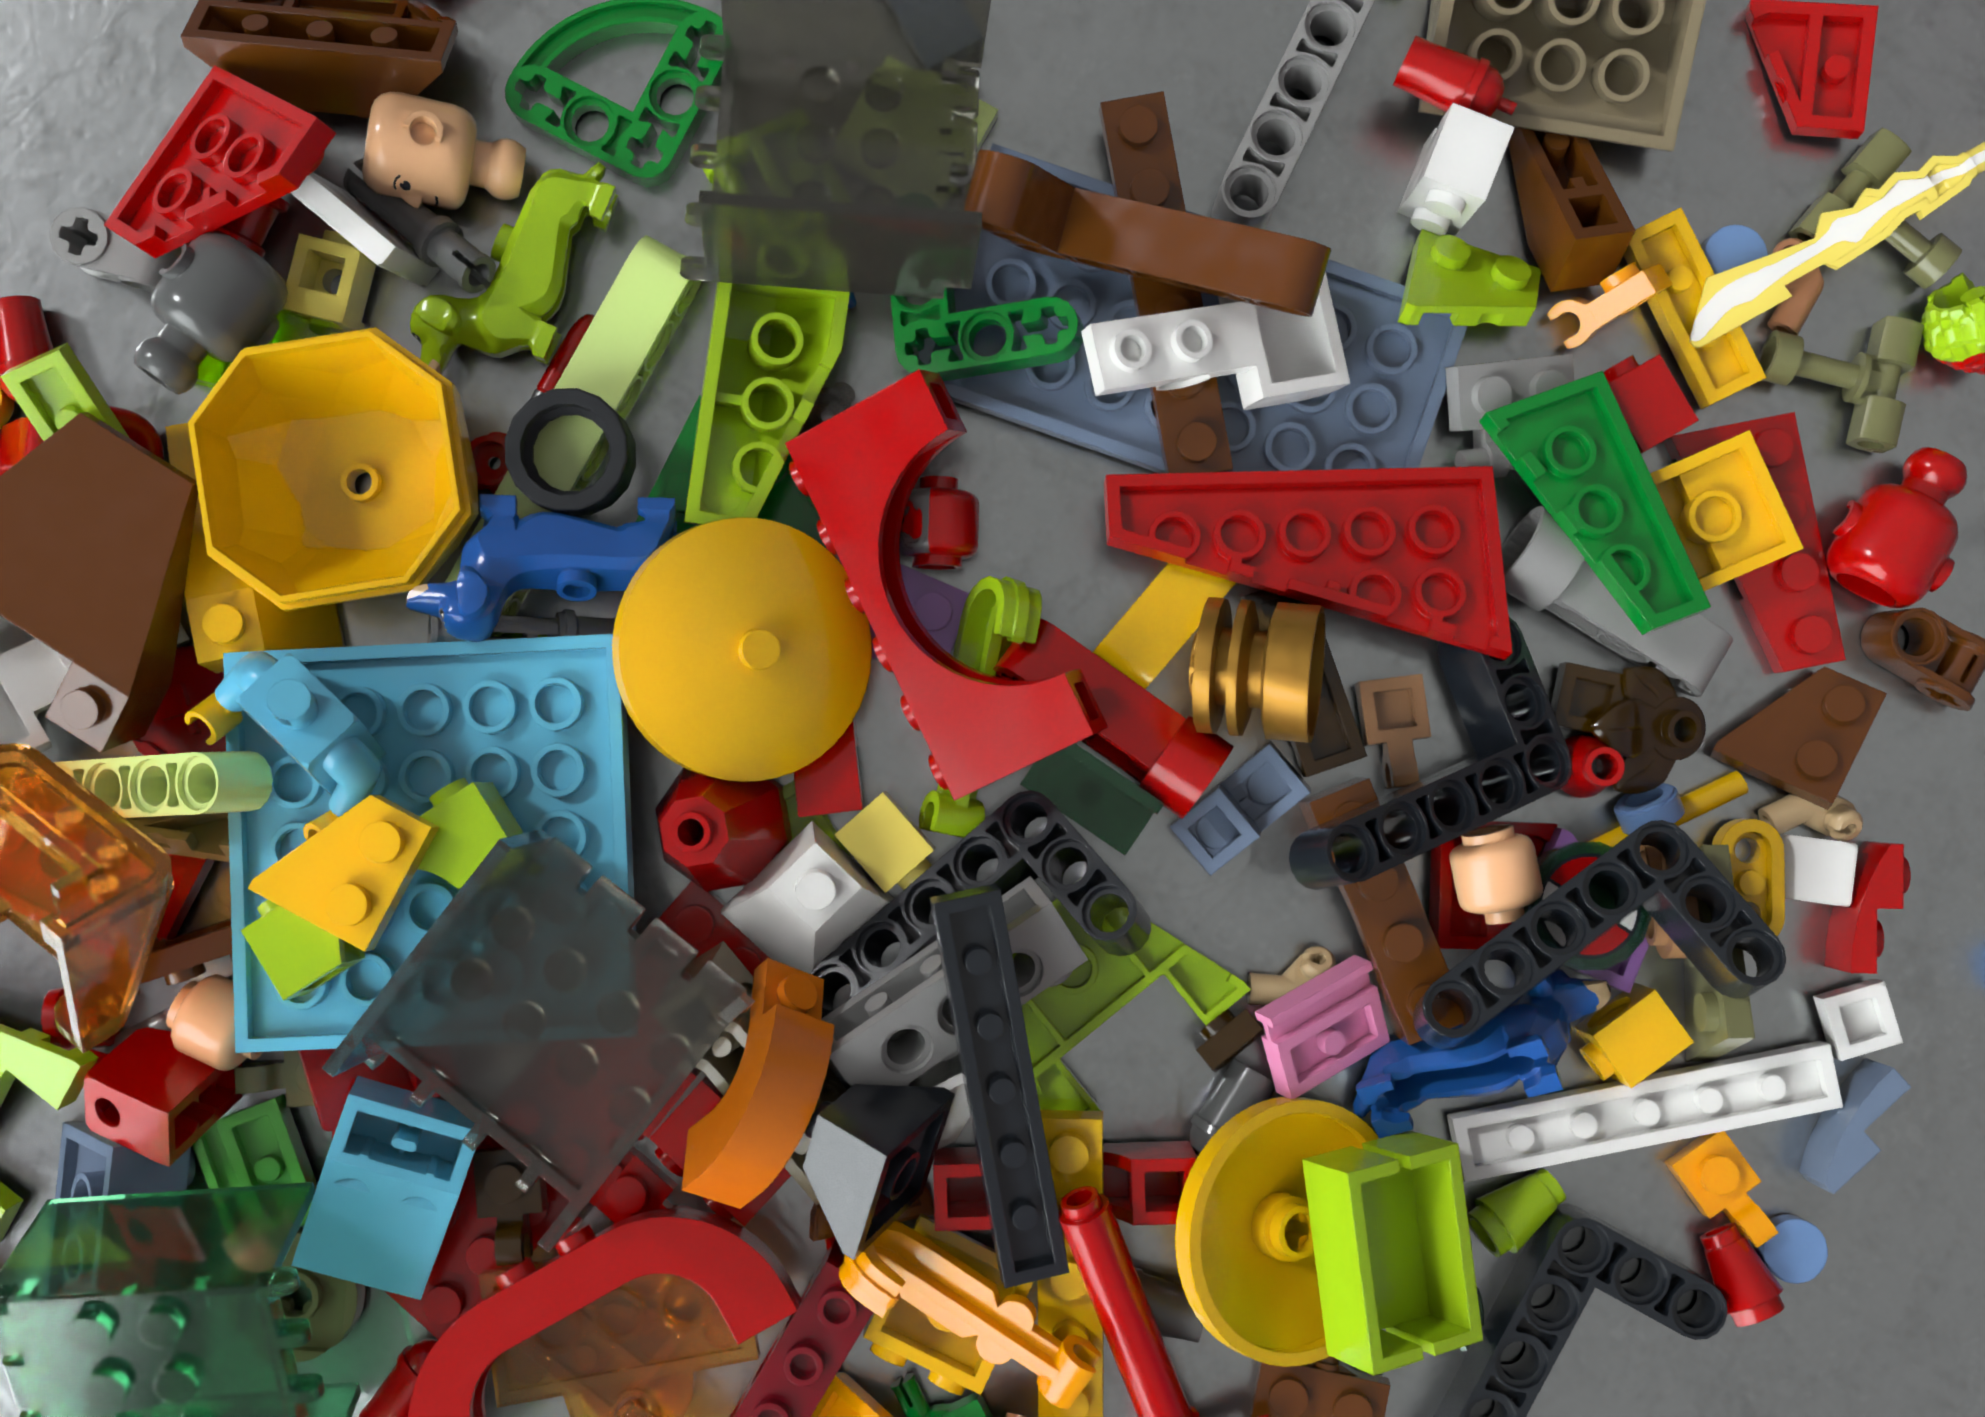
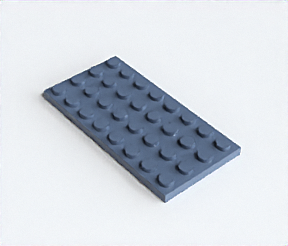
M992 143L991 151L1012 155L1032 162L1075 188L1115 196L1113 184ZM1186 210L1187 213L1196 214V213H1193V212H1191V211ZM965 221L951 260L956 312L1042 297H1059L1067 301L1075 309L1082 320L1084 329L1093 323L1137 317L1129 275L1035 253L1013 245ZM1329 260L1326 276L1350 384L1332 393L1308 400L1243 410L1236 375L1218 376V388L1233 464L1232 472L1419 468L1447 387L1445 367L1454 366L1467 326H1453L1450 320L1452 313H1423L1418 325L1399 323L1398 317L1405 289L1404 285ZM1201 293L1203 307L1220 305L1218 296ZM1057 316L1048 318V328L1043 331L1028 333L1021 324V321L1015 323L1022 340L1021 350L1027 348L1023 336L1042 334L1049 344L1057 342L1058 331L1068 329V326H1063ZM999 325L983 327L974 338L973 347L975 353L980 356L997 354L1006 342L1005 329ZM958 331L954 332L956 341L958 340ZM930 337L924 339V349L919 351L918 358L925 365L931 363V354L936 350L951 348L959 357V360L964 358L959 344L939 347ZM1084 342L1076 354L1070 359L1059 363L944 381L953 402L1157 473H1166L1150 388L1095 396Z

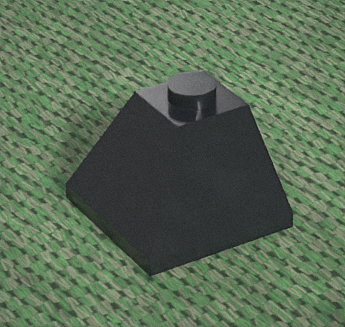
M854 1084L834 1102L824 1101L813 1113L806 1128V1136L811 1140L803 1169L843 1254L855 1260L923 1194L955 1093L944 1087Z

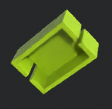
M1406 1131L1362 1143L1363 1149L1350 1146L1302 1159L1327 1355L1373 1376L1424 1360L1423 1351L1437 1356L1483 1341L1459 1144L1414 1131Z

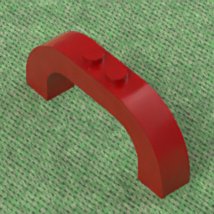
M687 1208L657 1209L627 1217L597 1234L593 1232L590 1224L553 1244L559 1255L535 1267L531 1257L494 1277L499 1289L481 1299L452 1323L430 1350L413 1387L408 1417H487L484 1400L485 1386L489 1372L500 1354L625 1283L641 1276L671 1274L697 1284L713 1299L738 1345L797 1312L801 1297L782 1263L766 1244L743 1226L717 1214Z

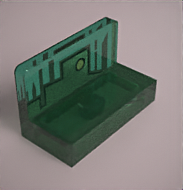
M1076 743L1033 763L1020 782V785L1027 790L1040 792L1045 795L1061 813L1123 855L1127 854L1152 815H1158L1164 806L1163 802Z

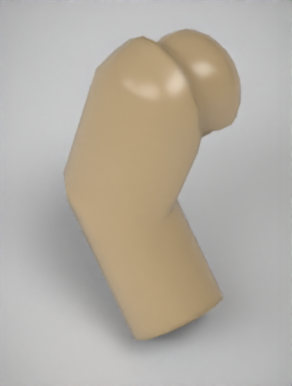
M1311 946L1282 975L1249 973L1247 985L1251 990L1247 993V1004L1265 1006L1334 967L1336 965L1334 955L1325 947Z

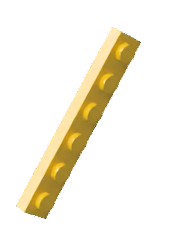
M1040 1110L1058 1211L1060 1212L1062 1209L1060 1206L1062 1198L1076 1188L1092 1186L1098 1190L1099 1194L1104 1195L1103 1111ZM1062 1229L1070 1273L1037 1281L1038 1326L1061 1341L1070 1335L1080 1336L1091 1342L1102 1356L1093 1367L1096 1369V1373L1069 1409L1059 1408L1050 1403L1038 1388V1417H1104V1331Z

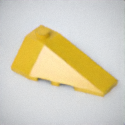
M188 423L166 426L169 463L196 480ZM198 496L184 591L197 663L217 674L224 672L223 653L345 647L337 603L283 611L207 555Z

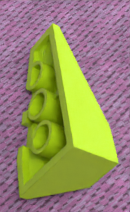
M722 262L717 280L684 523L701 525L722 519L738 517L757 518L789 454L785 443L799 435L830 371L842 351L851 286Z

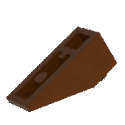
M1514 128L1508 145L1527 243L1550 291L1556 292L1600 285L1601 281L1615 273L1636 230L1589 140Z

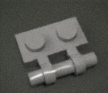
M1573 354L1445 367L1449 431L1473 430L1474 449L1458 451L1455 455V467L1493 466L1494 478L1505 477L1509 470H1515L1479 423V420L1486 412L1574 381Z

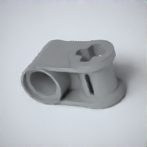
M73 207L62 211L54 219L50 227L49 241L53 251L63 261L80 267L85 273L96 278L119 282L146 292H153L157 283L163 277L159 274V271L162 268L167 269L172 266L182 252L181 247H178L156 259L104 226V223L111 215L109 213ZM88 241L97 242L95 246L86 245Z

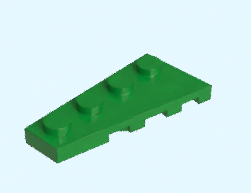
M1603 371L1491 410L1483 415L1479 423L1554 521L1585 558L1584 560L1642 635L1700 614L1711 607Z

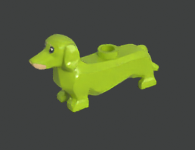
M598 162L584 174L558 168L549 169L541 175L530 190L515 226L504 223L495 238L491 250V258L499 262V266L485 293L469 299L448 295H430L422 299L414 307L410 318L411 334L422 345L420 360L442 375L453 353L459 346H465L495 358H503L523 350L532 351L537 362L549 366L562 335L557 333V327L546 322L560 309L565 295L572 237L581 230L587 215L592 217L595 228L606 232L619 202V197L616 195V187L609 183L600 182L605 176L606 167Z

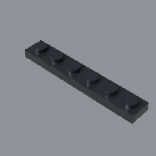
M995 883L930 897L1001 1281L1004 1288H1009L1070 1273L1062 1228L1059 1222L1058 1205L1001 889Z

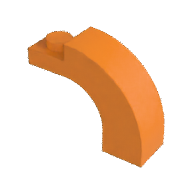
M767 958L754 969L749 1028L743 1056L733 1081L720 1102L711 1112L688 1129L682 1191L741 1209L760 1195L782 1171L799 1144L815 1110L831 1056L835 1025L821 1020L824 979Z

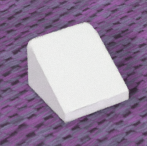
M1781 834L1785 852V898L1849 907L1852 901L1858 845L1850 842Z

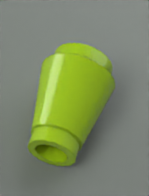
M1540 1168L1533 1174H1529L1475 1199V1208L1467 1213L1468 1223L1479 1241L1495 1257L1499 1258L1508 1251L1516 1254L1557 1209V1206L1566 1200V1195L1558 1181L1546 1169Z

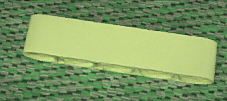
M253 751L191 752L11 765L5 767L0 772V816L10 823H34L247 812L260 809L268 801L272 792L273 778L271 768L266 759L258 752Z

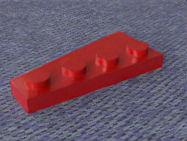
M1795 412L1673 435L1664 440L1663 443L1671 460L1677 459L1678 462L1750 430L1804 549L1734 578L1742 595L1739 602L1774 673L1788 672L1846 660Z

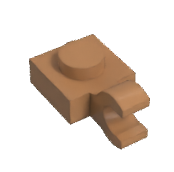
M1415 674L1357 682L1355 684L1363 745L1382 744V767L1386 789L1405 787L1419 781L1413 740L1431 737L1423 675Z

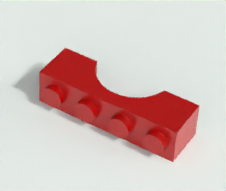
M1190 1141L1103 1143L1104 1195L1109 1199L1116 1219L1133 1226L1176 1224L1183 1188L1197 1159ZM976 1147L938 1149L933 1162L935 1231L991 1230Z

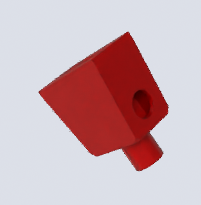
M149 1027L137 1029L109 1054L83 1047L98 1056L95 1065L87 1071L83 1086L85 1121L89 1129L168 1167L242 1098V1094H235L234 1069L229 1071L218 1070L177 1051L171 1039V1031Z

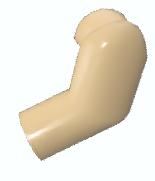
M1789 794L1758 810L1759 819L1773 826L1780 835L1803 824L1826 836H1831L1837 841L1846 842L1857 837L1863 827L1861 814L1856 811L1851 802L1837 795L1834 803L1828 810L1793 794Z

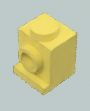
M325 230L322 239L299 233L286 282L288 291L287 301L282 310L301 322L341 332L365 329L362 318L376 264L336 231ZM341 275L337 294H332L331 283L335 277Z

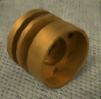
M1208 597L1202 611L1198 632L1194 636L1189 666V691L1192 696L1193 723L1196 732L1217 734L1226 707V725L1229 735L1243 736L1252 708L1261 709V721L1265 739L1312 743L1319 714L1326 639L1324 607L1321 605L1278 602L1271 617L1268 631L1259 630V619L1255 601L1241 599L1232 628V612L1229 599Z

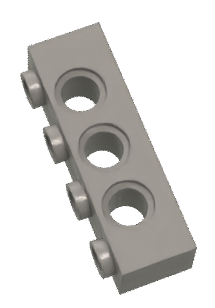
M1031 876L1002 895L1012 954L1017 953L1013 961L1021 1006L1048 987H1054L1064 982L1074 969L1088 960L1052 902ZM937 940L821 1019L835 1025L830 1059L851 1087L854 1084L909 1086L910 1082L939 1062L948 1061L958 1054L949 1002L944 1003L948 995ZM908 1029L903 1036L889 1040L896 1032Z

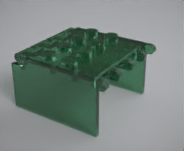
M313 1182L47 1199L0 1270V1297H2L0 1298V1354L5 1355L2 1359V1364L16 1408L21 1410L19 1417H352L361 1394L359 1382L324 1384L323 1377L318 1373H298L293 1348L303 1346L311 1340V1326L306 1318L285 1319L280 1299L281 1296L292 1294L300 1286L297 1269L290 1266H281L315 1194Z

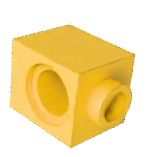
M1638 983L1633 984L1630 993L1621 992L1605 1006L1574 1027L1586 1043L1579 1051L1591 1069L1603 1081L1611 1077L1631 1089L1694 1043L1655 989Z

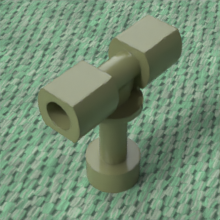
M1883 127L1870 135L1841 169L1842 173L1846 176L1833 193L1827 192L1814 201L1788 232L1789 236L1804 242L1814 239L1821 213L1850 209L1854 206L1865 188L1879 189L1910 155L1912 151L1909 146L1896 134ZM1905 220L1885 239L1910 260L1903 273L1922 289L1930 287L1940 279L1962 253V249L1943 233H1939L1929 241Z
M1886 316L1872 326L1867 352L1857 354L1851 363L1804 351L1803 337L1774 330L1766 339L1758 359L1767 377L1762 381L1787 386L1794 376H1799L1842 387L1843 401L1854 404L1846 445L1863 451L1884 453L1897 447L1906 404L1895 398L1900 376L1915 368L1924 325L1902 317Z

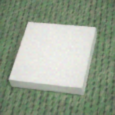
M311 173L307 175L300 187L291 192L293 196L377 266L419 286H427L440 270L438 267H430L415 254L414 247L348 192L317 174Z

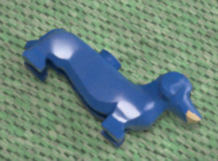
M480 494L479 508L481 517L484 519L483 528L465 542L457 580L446 583H428L414 587L409 591L406 607L413 611L440 618L446 632L456 639L480 642L492 635L507 599L518 590H556L560 597L576 602L590 600L600 591H625L643 562L661 545L680 534L677 533L675 498L638 497V515L644 517L645 521L630 522L615 527L555 512H538L520 519L517 515L518 501L516 495Z
M1559 969L1523 996L1518 1005L1509 1007L1462 1044L1453 1048L1439 1049L1428 1045L1424 1040L1412 1045H1408L1401 1039L1390 1041L1371 1053L1362 1080L1356 1084L1357 1095L1353 1103L1354 1114L1362 1118L1371 1111V1124L1380 1139L1413 1130V1119L1410 1113L1406 1112L1420 1106L1429 1099L1493 1095L1504 1092L1514 1086L1519 1080L1523 1082L1524 1091L1528 1098L1563 1090L1561 1077L1556 1065L1572 1039L1570 1023L1605 1006L1611 997L1610 984L1606 980L1570 978L1562 969ZM1460 1024V1025H1458V1026H1455V1027H1453V1028H1451V1029L1460 1028V1027H1462L1463 1024Z

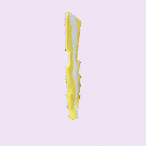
M1985 141L1957 156H1932L1918 171L1894 172L1879 189L1865 188L1852 208L1821 213L1814 239L1707 277L1689 342L1692 347H1703L1791 298V293L1785 287L1787 284L1822 265L1838 270L1889 237L1908 217L1916 214L1919 220L1926 217L1968 187L1972 179L1985 171Z

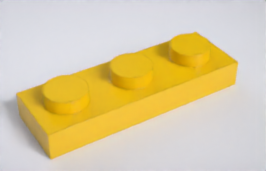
M1678 208L1635 229L1636 231L1624 253V257L1628 265L1635 262L1640 271L1661 263L1673 284L1671 287L1647 300V303L1700 409L1702 410L1767 378L1741 325L1703 347L1694 348L1690 344V335L1705 280L1707 277L1715 275L1682 208Z

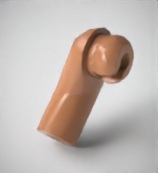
M1797 238L1784 239L1775 246L1772 254L1804 241ZM1819 267L1785 286L1792 297L1778 304L1767 324L1772 331L1778 330L1794 335L1799 334L1823 290L1824 280Z

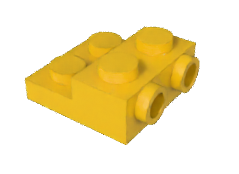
M1750 430L1650 473L1704 591L1804 549Z
M920 1213L913 1229L997 1284L1001 1300L1011 1294L1027 1297L1033 1282L1004 1288L999 1274L995 1249L958 1231H935V1220ZM901 1297L892 1309L887 1310L883 1318L873 1312L864 1327L863 1338L873 1342L870 1347V1351L873 1354L900 1367H904L907 1360H910L930 1370L928 1379L932 1383L956 1395L962 1396L965 1388L981 1395L995 1364L985 1361L979 1355L976 1349L978 1336L959 1337Z

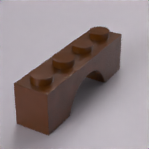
M1355 777L1304 798L1298 804L1308 828L1311 829L1378 798L1370 778ZM1331 851L1332 857H1333V861L1335 862L1334 853H1333V851ZM1402 863L1365 881L1338 887L1354 919L1367 958L1372 963L1373 970L1370 971V978L1373 985L1378 988L1381 1005L1393 1034L1408 1045H1412L1422 1040L1414 1028L1413 1012L1415 1005L1428 988L1446 974L1449 969L1406 865ZM1446 998L1433 1001L1432 1014L1438 1023L1450 1029L1463 1024V1012L1454 1001Z

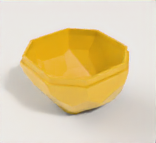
M376 327L246 347L239 352L188 421L207 555L283 611L411 591L416 586L426 584L459 546L479 514L477 472L461 397L456 386ZM369 473L372 478L370 489L363 494H358L355 489L357 477L360 474Z

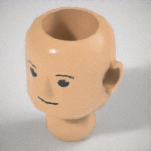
M387 92L379 95L371 106L362 166L363 180L375 193L401 198L414 208H419L421 204L447 210H457L466 200L469 185L484 188L491 196L497 199L512 200L519 197L525 166L526 148L519 142L508 138H502L494 142L476 139V121L472 114L462 107L402 92Z

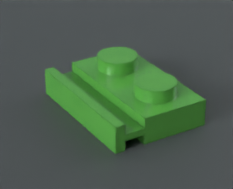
M284 1094L218 1119L193 1144L232 1252L257 1241L260 1242L305 1225L317 1188V1182L290 1108L286 1106Z

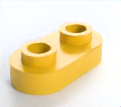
M1742 818L1729 821L1717 831L1712 845L1728 844L1734 888L1774 934L1778 936L1785 921V852L1782 838L1773 826L1761 820ZM1741 839H1746L1750 844L1751 852L1749 857L1741 862L1736 857L1735 847Z

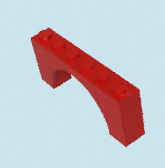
M918 369L791 439L785 445L793 460L789 463L792 479L805 496H810L820 516V520L817 521V530L820 538L832 554H838L848 578L845 579L847 595L854 607L860 613L866 614L876 636L873 638L872 643L875 654L882 666L888 672L894 673L904 694L900 699L903 713L909 724L916 731L921 730L932 753L928 758L931 772L941 788L944 790L949 789L955 801L1108 728V725L1080 668L1053 678L1040 680H1012L992 676L969 667L943 649L928 633L915 613L905 589L900 565L899 541L905 508L913 488L929 463L950 443L967 433L940 374Z

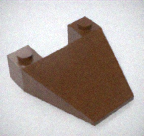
M83 412L75 416L0 476V616L72 661L45 717L102 753L145 736L172 683L198 489L196 480L89 412Z

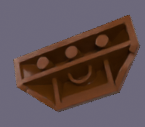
M198 0L181 34V39L187 50L213 68L215 65L306 112L314 111L369 118L371 106L379 95L387 92H402L417 96L443 73L457 37L458 28L455 20L448 16L442 17L435 9L418 0Z

